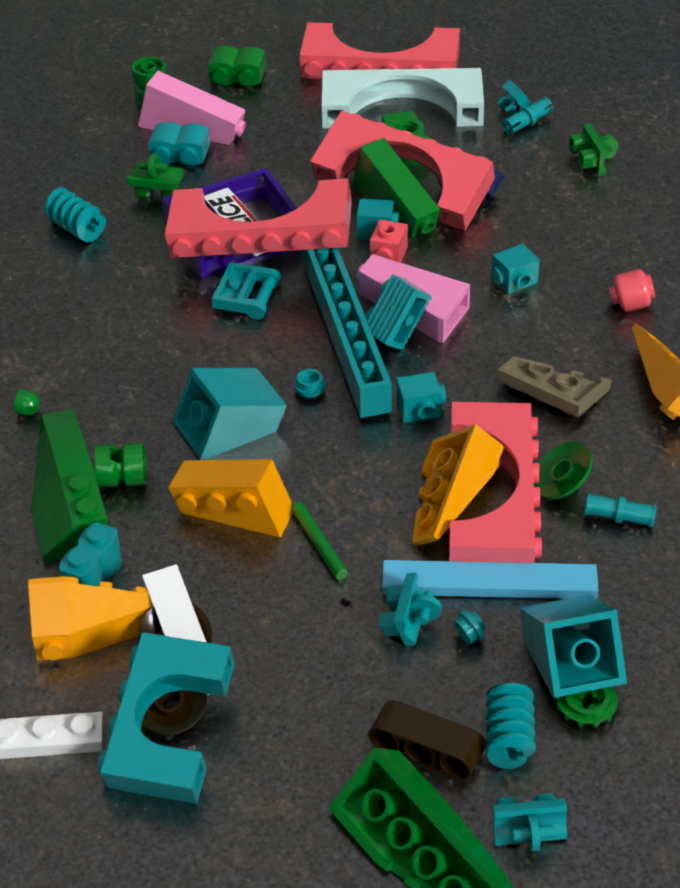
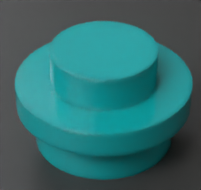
M305 369L298 373L294 381V389L303 397L313 398L325 391L326 381L318 370Z
M465 609L459 611L458 617L453 620V625L459 635L469 645L475 641L481 642L484 640L483 630L486 629V626L480 616L474 611L470 613Z

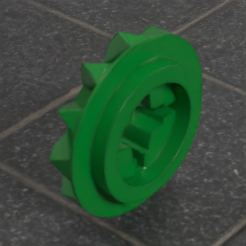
M613 687L557 697V710L563 712L566 721L574 720L580 728L584 724H592L597 728L600 722H610L612 715L617 711L618 698ZM591 694L592 704L589 705V708L584 709L582 703L587 698V695Z

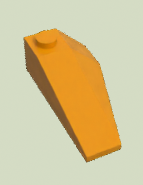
M635 323L632 330L652 392L662 403L659 407L660 410L675 420L677 416L680 417V358L656 337Z
M474 424L432 440L422 466V475L426 477L425 486L419 488L418 497L423 500V504L415 516L412 544L416 547L439 540L450 527V521L457 519L500 465L499 459L504 446L478 425Z
M67 576L28 579L31 632L37 661L75 658L138 637L141 621L145 614L153 607L146 587L137 586L128 591L112 588V583L100 581L99 586L78 584V578Z

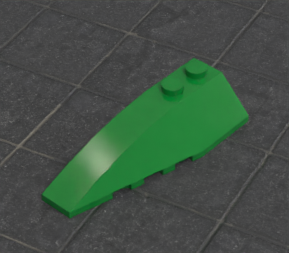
M73 408L41 415L31 512L44 563L62 559L68 551L78 546L80 535L91 524L98 522L109 526L89 453Z
M374 747L328 806V809L372 860L384 870L392 871L404 880L403 883L410 888H514L475 834L399 750Z

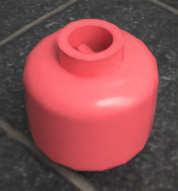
M641 269L617 274L614 277L615 286L609 287L613 305L619 304L624 312L650 306L651 298L656 297L650 273L645 275Z

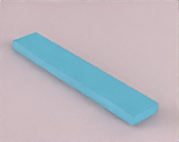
M383 561V595L387 594L388 586L403 585L406 573L416 572L419 588L424 592L431 591L435 596L568 599L590 594L598 599L597 564Z

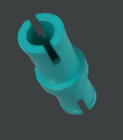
M542 97L530 106H522L516 114L502 120V126L509 124V126L503 128V131L511 136L525 126H533L536 120L553 111V106L545 108L552 104L547 97Z
M588 493L584 515L615 519V523L622 524V521L653 527L657 505L626 501V497L623 496L615 499Z

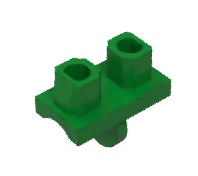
M591 123L583 124L582 133L570 135L569 149L572 154L578 153V163L582 170L594 168L598 175L606 174L604 160L615 156L619 147L618 142L611 135L599 137Z
M152 154L149 162L140 161V163L134 164L131 175L127 177V186H134L136 195L143 197L151 195L153 189H159L163 198L173 195V190H179L184 170L183 168L169 167V164L161 163L159 155Z

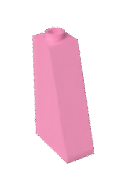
M157 71L146 86L138 126L153 130L155 125L161 122H172L181 126L191 123L201 124L209 128L210 141L230 145L236 136L241 137L244 132L246 122L243 119L246 110Z
M374 254L370 256L365 264L360 265L356 275V279L359 281V295L374 304L377 303L381 295L383 283L390 279L392 274L407 279L430 294L432 299L429 301V305L426 306V310L423 311V315L420 317V321L417 322L415 328L438 342H445L470 308V284Z

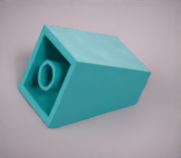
M191 368L172 421L200 460H205L276 432L287 405L257 368Z
M590 594L520 608L525 644L554 698L627 684L617 609Z

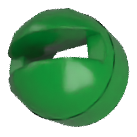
M20 389L15 397L14 413L23 416H32L37 413L40 408V399L37 394L29 390Z

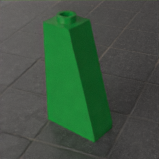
M385 138L361 146L352 183L353 186L367 199L394 200V212H399V223L408 224V235L411 238L419 234L431 232L436 227L440 208Z

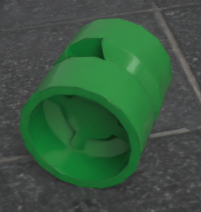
M144 57L132 64L135 100L139 105L143 104L146 86L155 73L160 71L166 74L165 62L160 58Z
M144 442L124 443L120 449L116 444L96 445L95 474L98 487H117L121 481L126 486L146 485L147 466Z

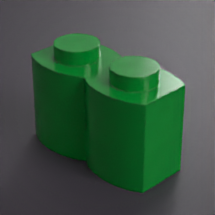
M219 46L214 48L208 63L209 81L222 85L237 83L243 86H255L260 84L266 68L265 51L257 47L237 49L231 46Z

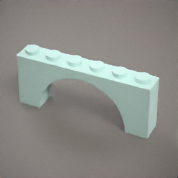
M481 68L323 70L322 128H331L341 111L356 114L360 109L371 103L401 97L423 99L440 105L453 116L456 127L483 126L484 95Z

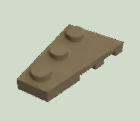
M516 356L499 367L496 374V380L508 385L510 388L526 393L540 402L550 404L564 413L576 417L583 414L610 391L612 379L603 377L600 378L599 382L583 378V372L574 370L570 374L555 372L549 364Z

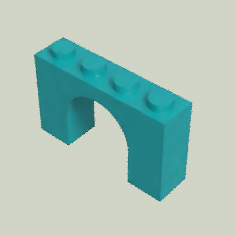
M142 632L139 644L134 645L131 650L129 660L131 671L129 678L124 679L121 683L119 691L121 705L118 714H113L109 723V736L111 738L107 750L103 749L100 753L98 772L101 774L107 788L198 804L207 770L202 752L163 746L150 741L142 734V721L151 704L156 699L170 692L192 691L226 697L235 665L231 647Z

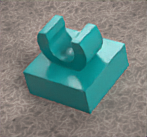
M511 80L502 86L507 95L501 97L498 104L509 116L516 114L522 106L531 105L525 93Z

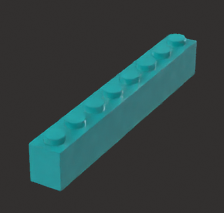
M339 249L302 250L304 267L360 418L392 412V383Z

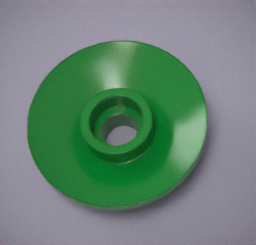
M566 442L550 450L539 462V483H534V487H540V496L548 500L563 498L573 493L584 483L593 464V456L589 448L581 442Z

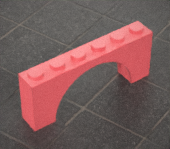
M307 22L299 55L300 78H322L323 70L457 68L460 51V28L434 27L432 35L416 47L398 52L375 53L358 50L341 42L333 32V23Z
M344 111L339 113L310 161L315 179H345L356 169L360 147L385 138L401 159L411 160L425 166L440 181L443 189L437 205L440 208L439 222L466 231L495 179L493 161L483 156H475L463 152L457 147L451 148L439 144L433 139L415 136L406 130L400 131L382 122L365 119L355 113L350 114Z
M348 178L319 180L313 195L299 208L277 218L255 222L235 221L215 214L207 207L202 188L173 190L165 230V239L170 258L348 247L352 206Z
M452 402L451 433L476 424L501 443L504 448L499 459L500 465L511 475L516 489L503 505L488 514L472 519L450 521L449 561L534 563L535 558H541L542 537H535V532L540 533L541 512H534V508L540 507V487H534V483H539V463H533V460H538L539 441L532 439V436L537 437L538 417H532L531 403Z

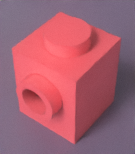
M379 220L370 239V256L374 254L401 263L408 248V224Z

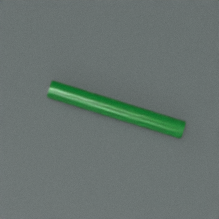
M302 502L293 504L291 507L293 514L337 580L346 578L348 575L347 569Z

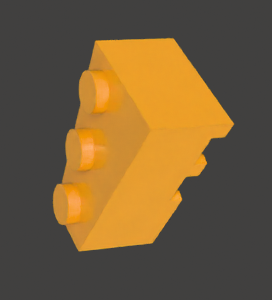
M272 459L184 460L168 487L180 513L281 538L293 515L291 510L293 504Z

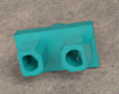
M416 572L406 573L403 585L388 586L386 594L387 603L391 610L396 611L383 612L379 619V626L384 636H400L405 646H415L420 626L426 625L428 621L438 619L442 611V604L434 597V593L431 591L424 592L419 588Z
M552 793L538 794L533 801L518 803L512 797L498 798L496 805H493V839L495 846L528 843L530 851H540L541 841L567 839V803L565 798L555 799Z

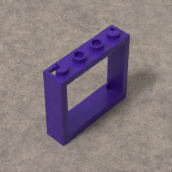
M268 168L198 187L203 189L204 196L228 187L243 204L265 198L278 217L297 209ZM264 176V181H262L261 178L257 179L258 177ZM172 195L161 198L163 218L166 225ZM205 200L207 207H208L211 211L216 212V211L210 206V204ZM292 251L266 252L258 256H254L252 253L212 255L209 257L195 256L188 257V259L202 279L225 272L230 262L249 265Z

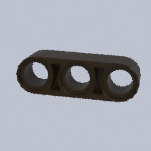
M395 700L387 701L368 732L370 741L377 748L399 750L411 762L460 780L468 779L471 776L486 747L484 737L476 730Z

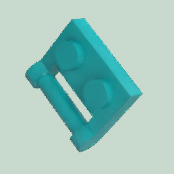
M230 262L211 299L212 308L246 313L251 318L260 320L266 313V303L273 288L279 285L281 274L273 268ZM256 281L263 282L256 298L249 299L248 297Z

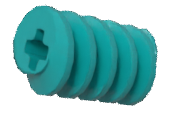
M56 188L48 196L45 203V214L49 221L84 242H93L105 229L107 220L101 214L99 208L84 201L83 198L76 196V194L68 191L66 188Z
M519 683L497 684L489 688L486 693L487 758L489 762L497 767L516 769L523 766L527 762V757L531 756L536 750V742L534 741L536 735L534 729L535 717L533 715L535 710L533 704L534 693L531 688Z

